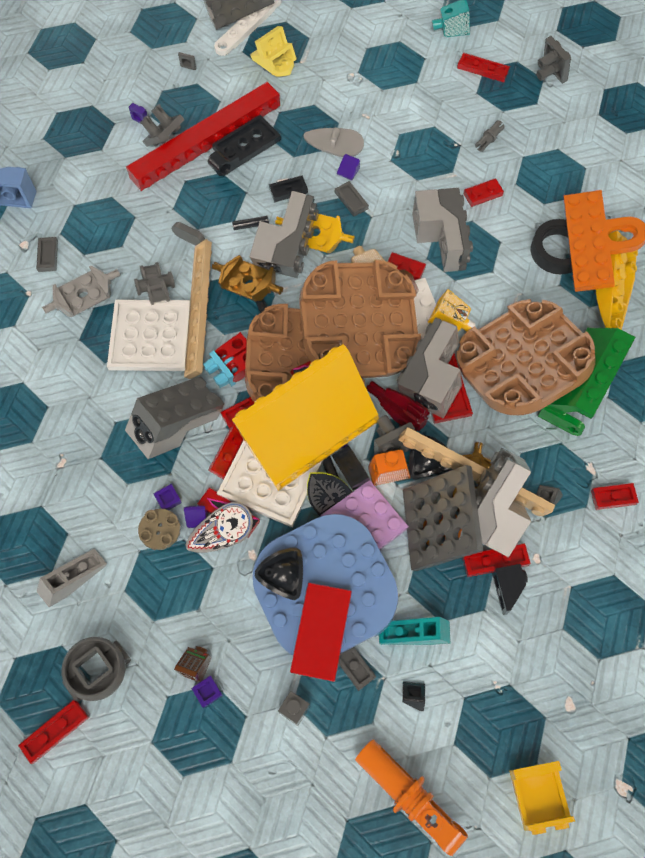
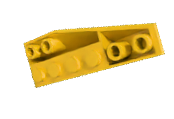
M618 230L609 234V238L613 241L627 240ZM638 250L611 255L615 287L596 289L597 302L605 328H619L622 330L635 281Z

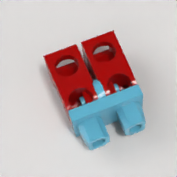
M241 332L215 351L213 350L209 353L210 359L203 364L209 375L219 370L220 373L213 377L219 388L230 384L232 387L236 382L245 377L247 339Z

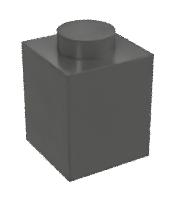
M290 691L278 712L296 726H299L309 710L310 704Z

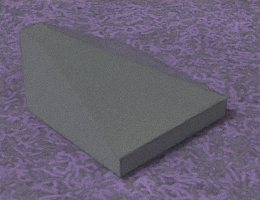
M181 52L178 53L181 67L192 70L197 69L194 56Z
M542 485L539 486L536 494L554 505L563 496L559 488Z

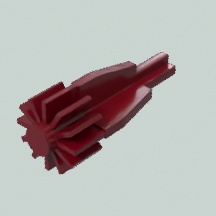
M374 381L367 385V391L378 398L381 407L394 421L400 424V427L411 422L415 431H420L426 425L429 419L427 416L430 412L419 402H414L407 395L391 388L385 390Z

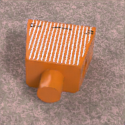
M401 449L374 455L368 466L374 486L410 478L404 452Z

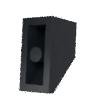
M521 564L496 568L492 573L503 615H507L512 610L528 582L527 573L525 570H522Z

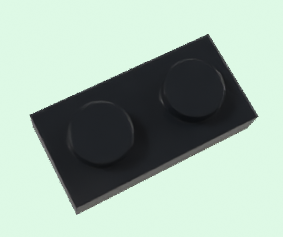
M303 175L269 184V190L274 203L289 199L292 191L303 194L308 193Z
M349 445L332 455L333 460L352 490L370 480Z

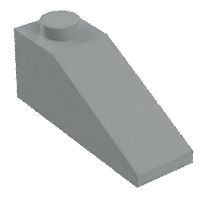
M92 549L41 577L37 593L47 606L51 607L71 595L102 570L107 563L95 549Z

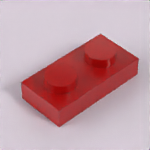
M495 178L464 189L463 194L470 206L473 207L503 196L504 190Z
M394 252L391 253L388 262L396 265L398 270H406L411 273L414 280L421 279L426 268L425 263Z
M634 483L597 487L591 490L596 510L632 506L639 503Z

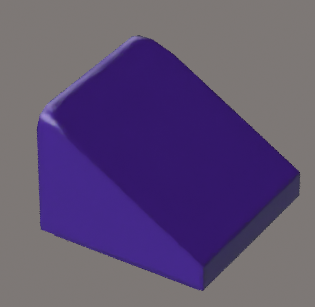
M345 154L338 168L337 175L353 180L360 169V160Z
M205 506L184 507L187 528H196L208 517Z

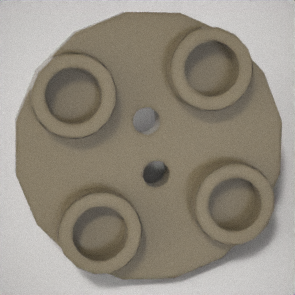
M166 509L148 510L139 523V538L148 548L164 550L171 547L177 541L181 525L177 516Z

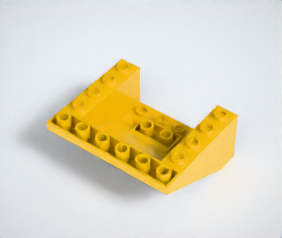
M342 344L339 347L332 348L322 359L314 360L304 371L295 373L291 380L285 384L277 385L266 397L258 398L254 405L248 409L239 411L232 420L251 453L279 491L377 423L379 416L349 350Z

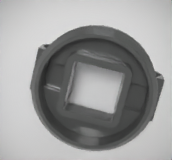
M102 637L82 639L74 644L64 657L61 669L62 683L77 702L81 700L98 701L112 695L121 685L125 676L126 666L130 663L131 658L117 640L111 642ZM98 653L109 670L91 684L79 667Z

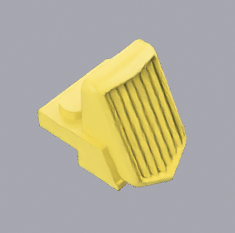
M277 26L255 41L257 50L250 55L254 62L276 77L288 76L292 72L296 56L292 43H287L283 26Z

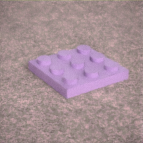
M370 480L321 515L340 514L356 519L369 530L379 550L400 536L409 527Z

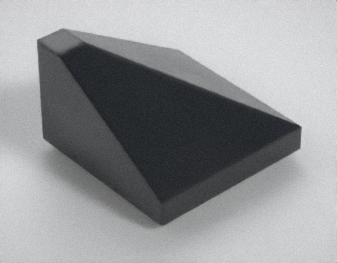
M403 682L402 702L419 711H424L425 684Z

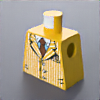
M449 289L438 299L428 320V323H433L434 319L438 318L457 326L458 331L462 328L466 332L476 325L468 319L471 308Z

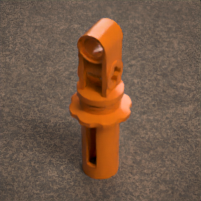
M374 739L361 750L355 761L394 800L396 805L393 808V812L405 811L411 822L416 820L444 852L453 856L466 841L468 834L432 800L434 795L424 790L422 785L425 778L421 776L418 780H416L417 778L413 779ZM436 815V823L432 824L430 822L431 816Z

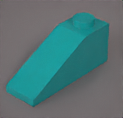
M442 617L395 620L379 634V644H451L450 621Z

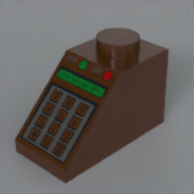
M195 646V649L188 647L174 670L181 676L200 683L204 679L212 658L207 654V649Z

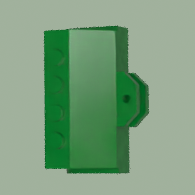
M587 327L586 331L591 336L595 346L596 362L592 374L582 385L542 408L538 417L572 435H582L585 424L567 413L578 412L590 419L593 418L634 342L635 336L619 328Z

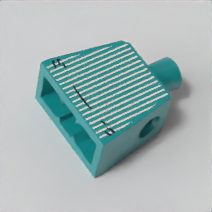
M459 0L440 9L441 18L432 20L433 30L442 29L444 37L470 35V15L467 0Z

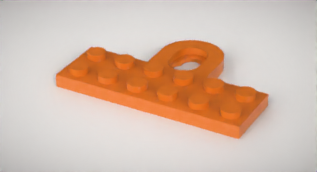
M602 190L564 195L575 292L615 287L611 255L633 252L640 249L645 244V223L636 217L606 220ZM620 230L632 233L633 237L626 241H613L609 238V234Z

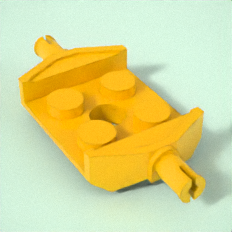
M319 214L317 221L313 223L314 229H319L320 234L309 238L307 245H309L310 249L331 253L342 241L353 244L355 236L342 232L340 216L334 218ZM277 216L275 224L282 225L284 218Z

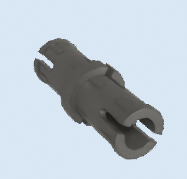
M497 120L490 129L483 133V137L475 144L476 148L481 145L477 149L478 151L483 152L490 143L496 140V136L505 128L504 124L499 127L503 122Z

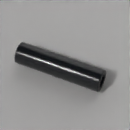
M268 216L232 221L234 230L258 227L260 221L269 223Z

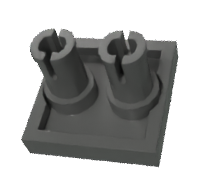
M549 36L545 39L544 57L538 59L537 63L540 70L537 71L536 75L542 81L554 74L563 84L568 81L571 55L561 47L559 41Z
M160 104L155 106L151 112L156 116L160 124L156 126L149 115L140 121L149 133L143 140V143L147 147L166 143L170 139L169 135L181 128L180 124L184 121L181 114L169 117Z
M387 415L380 417L377 420L380 426L377 429V433L380 437L374 440V455L400 449L404 453L410 450L398 439L407 427L415 431L412 423L410 422L395 429Z

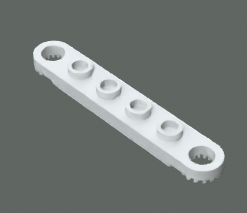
M275 0L274 4L241 18L215 42L216 54L219 56L230 54L233 49L243 42L281 5L282 0Z

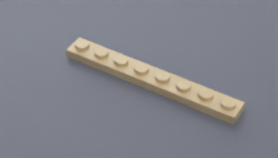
M207 239L196 245L194 249L188 343L184 377L188 379L202 374L209 272L211 269L210 258L212 254V242Z
M409 427L401 433L398 439L407 448L422 452L424 457L439 461L445 468L457 469L465 465L471 466L473 480L477 481L478 485L480 484L482 473L485 470L488 471V469ZM524 488L520 489L514 499V502L530 509L537 516L548 515L553 512L555 507L554 504Z

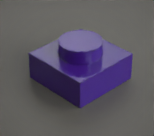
M134 103L129 106L131 118L134 121L140 123L147 116V111L144 107Z
M172 484L153 493L161 509L169 511L182 503Z
M211 676L191 688L202 708H206L223 696Z

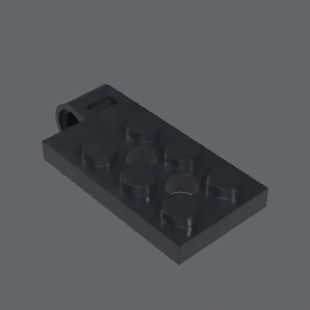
M258 115L213 143L212 148L215 152L209 156L208 164L219 176H225L279 142L281 135L261 115ZM255 134L261 135L260 137H253ZM247 143L245 146H240L239 144Z

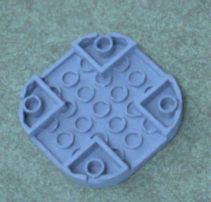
M330 514L316 518L273 540L262 550L255 562L253 569L255 594L277 641L291 655H294L308 583L352 591L341 653L381 634L390 625L396 613L398 590L393 574L369 530L362 523L349 516ZM287 548H298L302 553L303 582L301 595L297 600H290L272 592L255 578V570L263 560L273 553Z

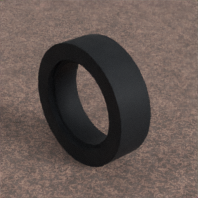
M565 219L549 220L540 225L536 230L531 243V256L541 269L549 273L559 275L571 273V258H555L548 254L543 247V240L548 236L562 235L568 238L567 222Z

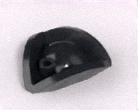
M424 435V436L428 437L429 439H431V440H433V441H435V442H437V443H439V444L445 446V445H444L441 441H439L438 439H436V438H434V437H431V436ZM411 449L409 472L410 477L413 479H420L449 469L443 467L435 459L424 457L422 452L416 449Z
M287 548L273 553L256 568L255 578L272 592L290 600H297L301 595L303 582L301 551L298 548Z

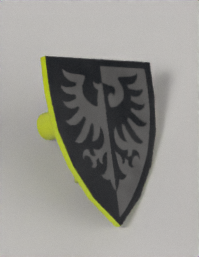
M310 472L307 481V496L309 503L319 516L352 493L349 486L340 478L323 472Z

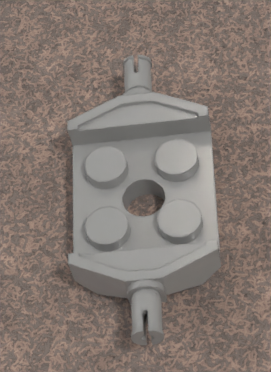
M89 266L91 271L58 288L54 284L53 301L42 307L45 314L57 309L68 317H73L110 298V280L121 276L119 271L115 269L108 274H104L97 268ZM82 292L88 293L85 297H79Z

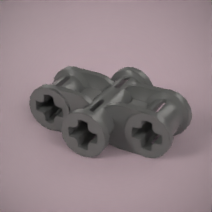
M158 262L145 267L141 265L142 279H134L138 296L141 293L147 292L151 305L164 300L169 302L170 298L167 287L175 288L172 272L169 271L168 274L162 275Z

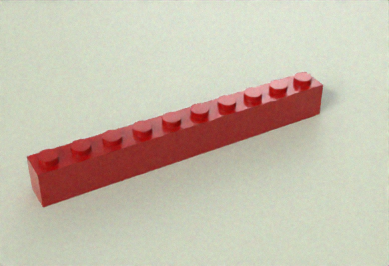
M268 82L262 84L126 166L129 178L140 191H143L175 170L180 169L183 165L193 161L196 157L209 151L213 143L258 115L264 117L271 111L276 110L280 107V94Z

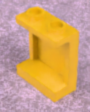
M559 761L509 771L524 831H531L532 835L546 833V827L554 826L555 830L570 828L569 823L575 822L574 816L570 815L559 771H562Z

